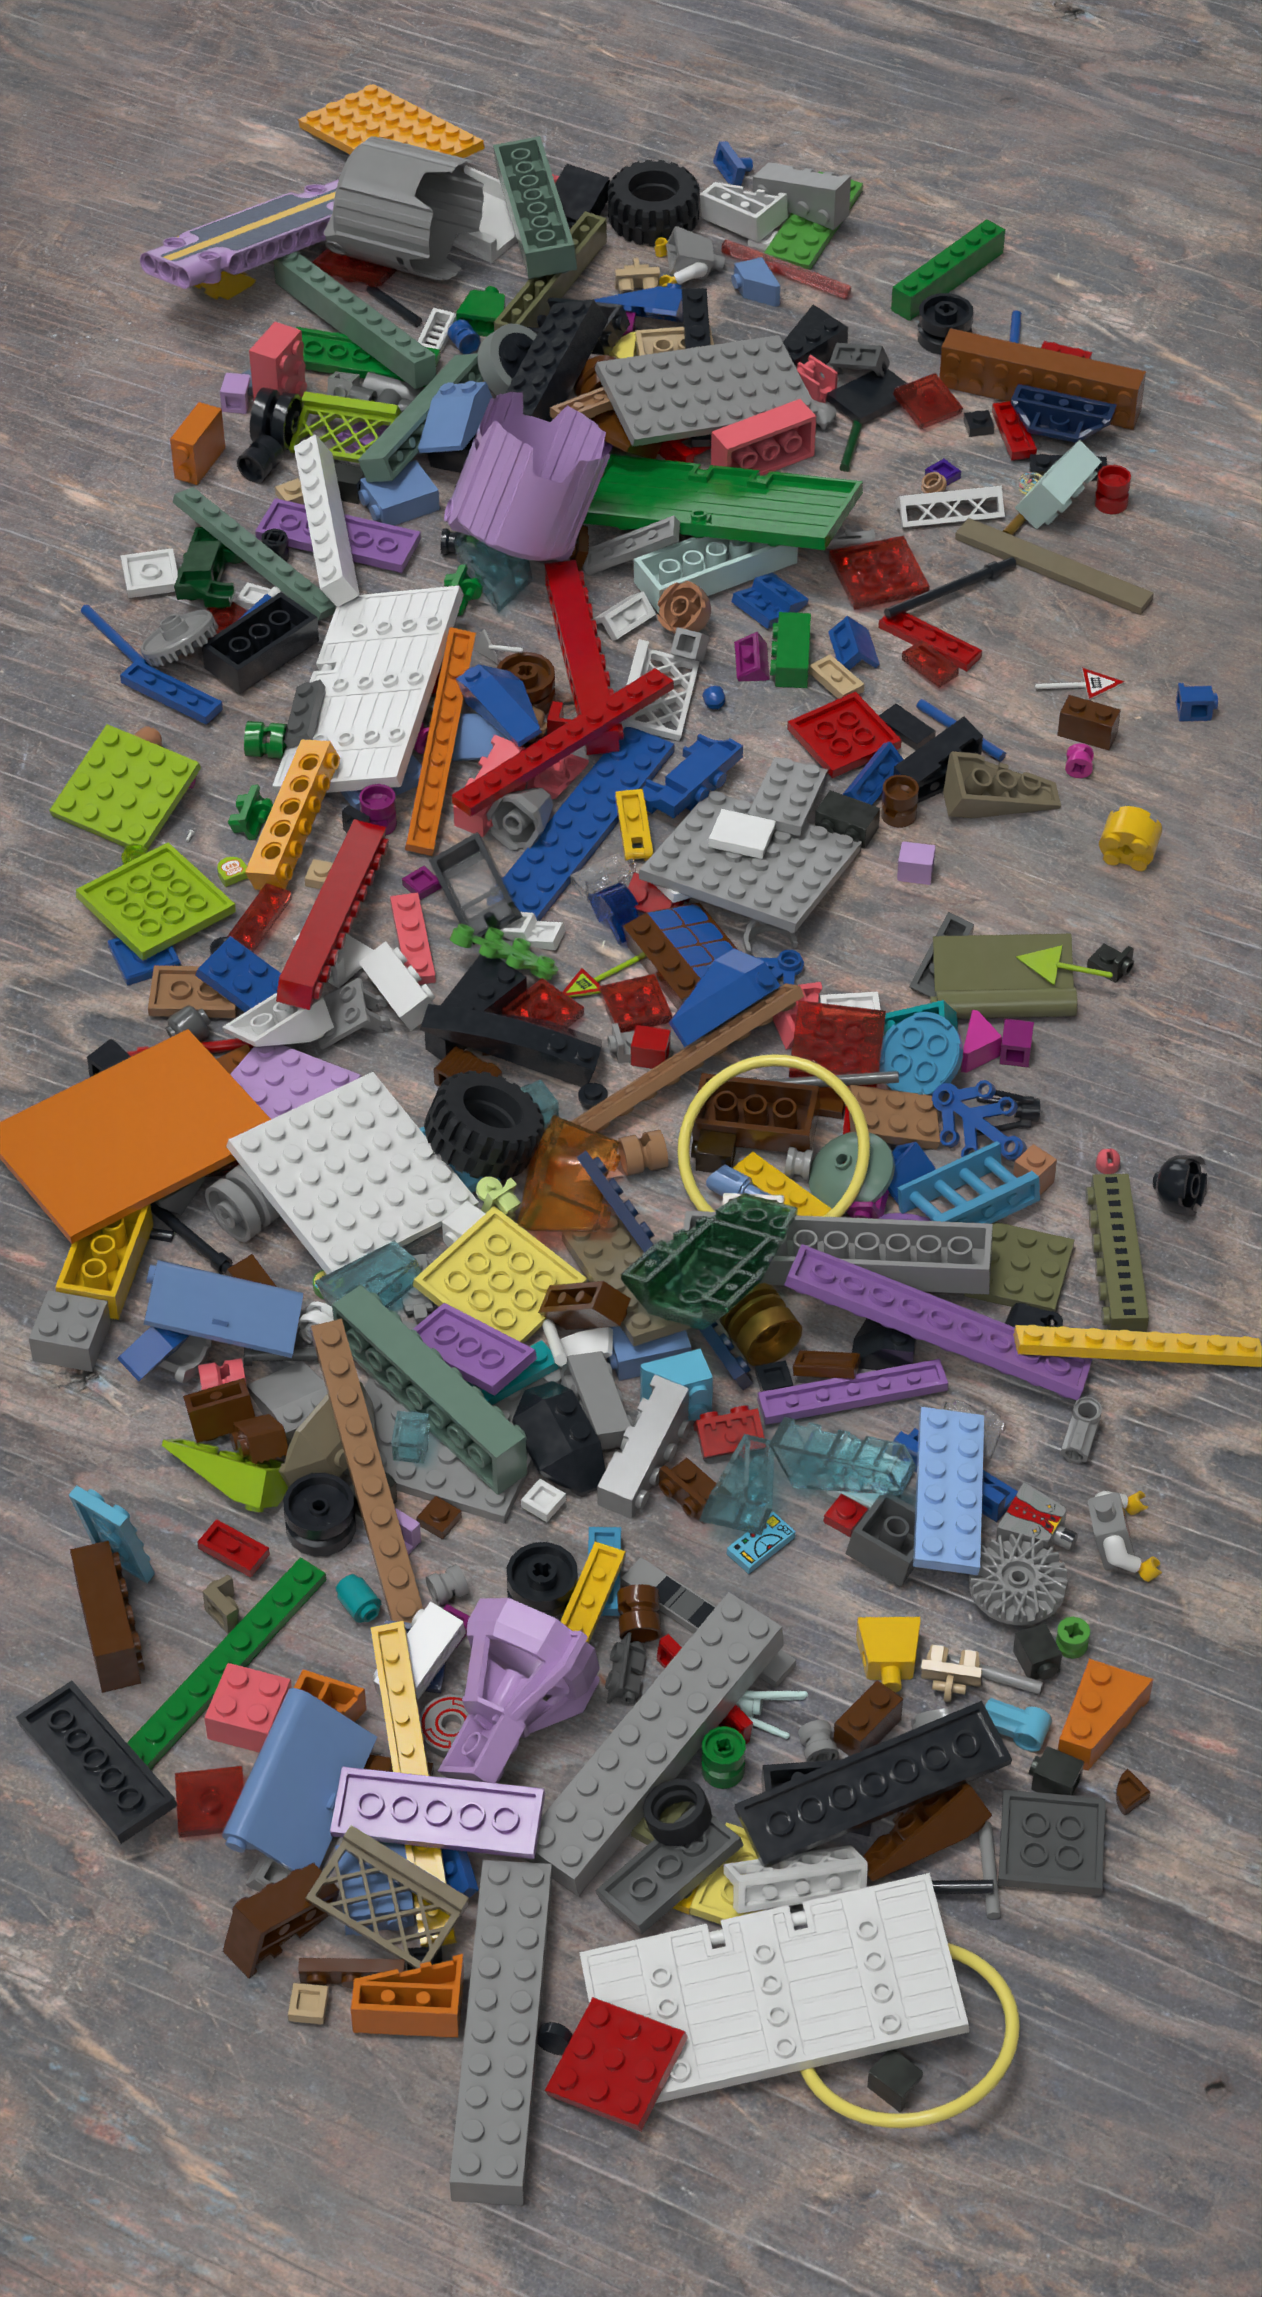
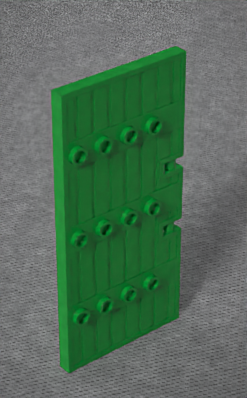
M610 455L583 523L629 530L640 529L675 515L680 521L679 534L692 535L694 538L710 537L764 543L772 547L782 545L826 550L862 495L863 481L769 471L767 476H761L760 470L710 465L707 470L701 469V464Z

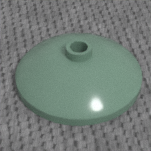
M856 1132L845 1133L829 1141L817 1153L810 1166L808 1184L811 1194L831 1209L835 1207L845 1194L856 1169L858 1158ZM869 1133L870 1159L867 1174L854 1202L875 1203L886 1192L894 1176L895 1161L891 1149L882 1138L872 1133Z

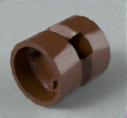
M894 775L883 783L881 818L889 826L903 828L911 825L916 820L919 785L912 777Z
M637 1584L618 1590V1612L621 1614L619 1617L620 1639L622 1640L628 1632L632 1633L630 1642L646 1643L659 1639L662 1636L661 1616L656 1613L660 1610L659 1589L651 1585Z

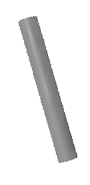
M948 1654L947 1663L959 1664L960 1657ZM980 1663L982 1678L1038 1695L1041 1694L1042 1681Z
M985 1822L983 1828L978 1831L983 1880H994V1894H985L986 1913L988 1919H998L1001 1917L992 1824Z

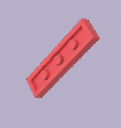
M410 893L390 896L399 948L408 960L404 963L405 967L408 968L412 965L422 978L418 981L419 985L436 983L419 894Z

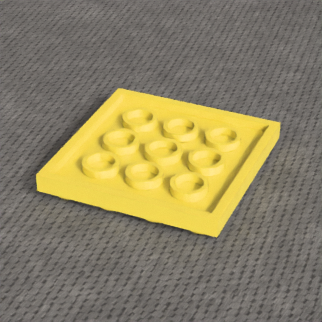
M493 1206L414 1279L413 1287L440 1307L443 1303H446L524 1344L547 1319L538 1312L549 1285L586 1282L587 1278Z

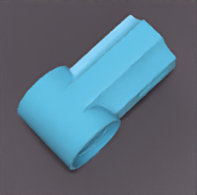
M993 1698L987 1701L985 1708L998 1733L1013 1738L1015 1744L1026 1751L1036 1752L1040 1750L1052 1724V1717L1049 1713L1038 1707H1027L1023 1710Z

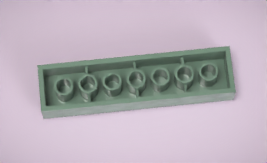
M541 137L493 145L496 171L528 278H541L546 275L577 270L574 242Z
M360 1285L332 1304L333 1321L342 1319L353 1359L497 1495L527 1475V1437L524 1431L518 1425H512L498 1406H492L485 1400L482 1392L477 1387H471L457 1368H451L444 1362L441 1354L435 1348L430 1349L416 1330H410L403 1324L400 1316L395 1311H389L382 1304L381 1299L376 1293H370L364 1286Z

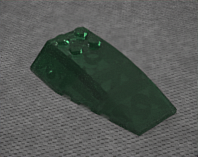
M743 1193L715 1209L716 1215L712 1217L703 1216L697 1219L695 1227L687 1231L681 1228L673 1233L672 1240L668 1242L660 1240L653 1244L621 1274V1280L649 1314L668 1321L681 1323L694 1329L704 1330L727 1314L762 1281L798 1213V1208Z

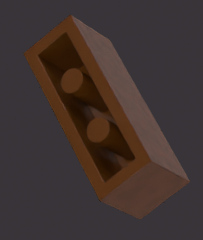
M605 1281L549 1285L538 1313L565 1330L618 1327L627 1316V1308L631 1298Z

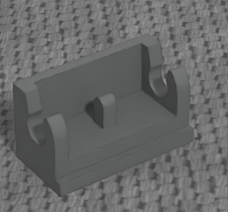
M836 343L829 364L838 374H843L841 368L874 370L878 377H884L882 366L883 368H889L890 361L883 346Z

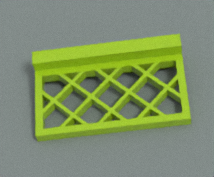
M304 391L302 397L304 406L300 414L298 429L292 437L289 451L295 453L294 446L299 444L302 438L309 434L312 437V432L325 425L329 432L319 439L323 443L331 438L335 440L337 445L329 449L332 452L333 459L359 463L358 459L379 438L374 430L382 425L390 426L402 412L399 406L394 404ZM309 414L319 415L321 420L309 427L306 424ZM336 418L343 419L345 423L331 430L328 425L329 422ZM360 421L366 422L368 426L355 434L351 426ZM349 429L352 436L339 443L336 435ZM372 432L376 439L362 446L359 439ZM354 442H357L360 446V449L352 454L345 453L344 448Z

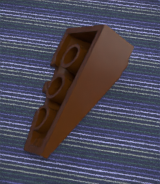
M967 1783L909 1807L905 1814L898 1812L892 1819L895 1824L894 1828L889 1834L879 1836L863 1856L868 1862L867 1878L875 1881L968 1838L971 1834L983 1828L985 1822L992 1816L991 1812L972 1786Z

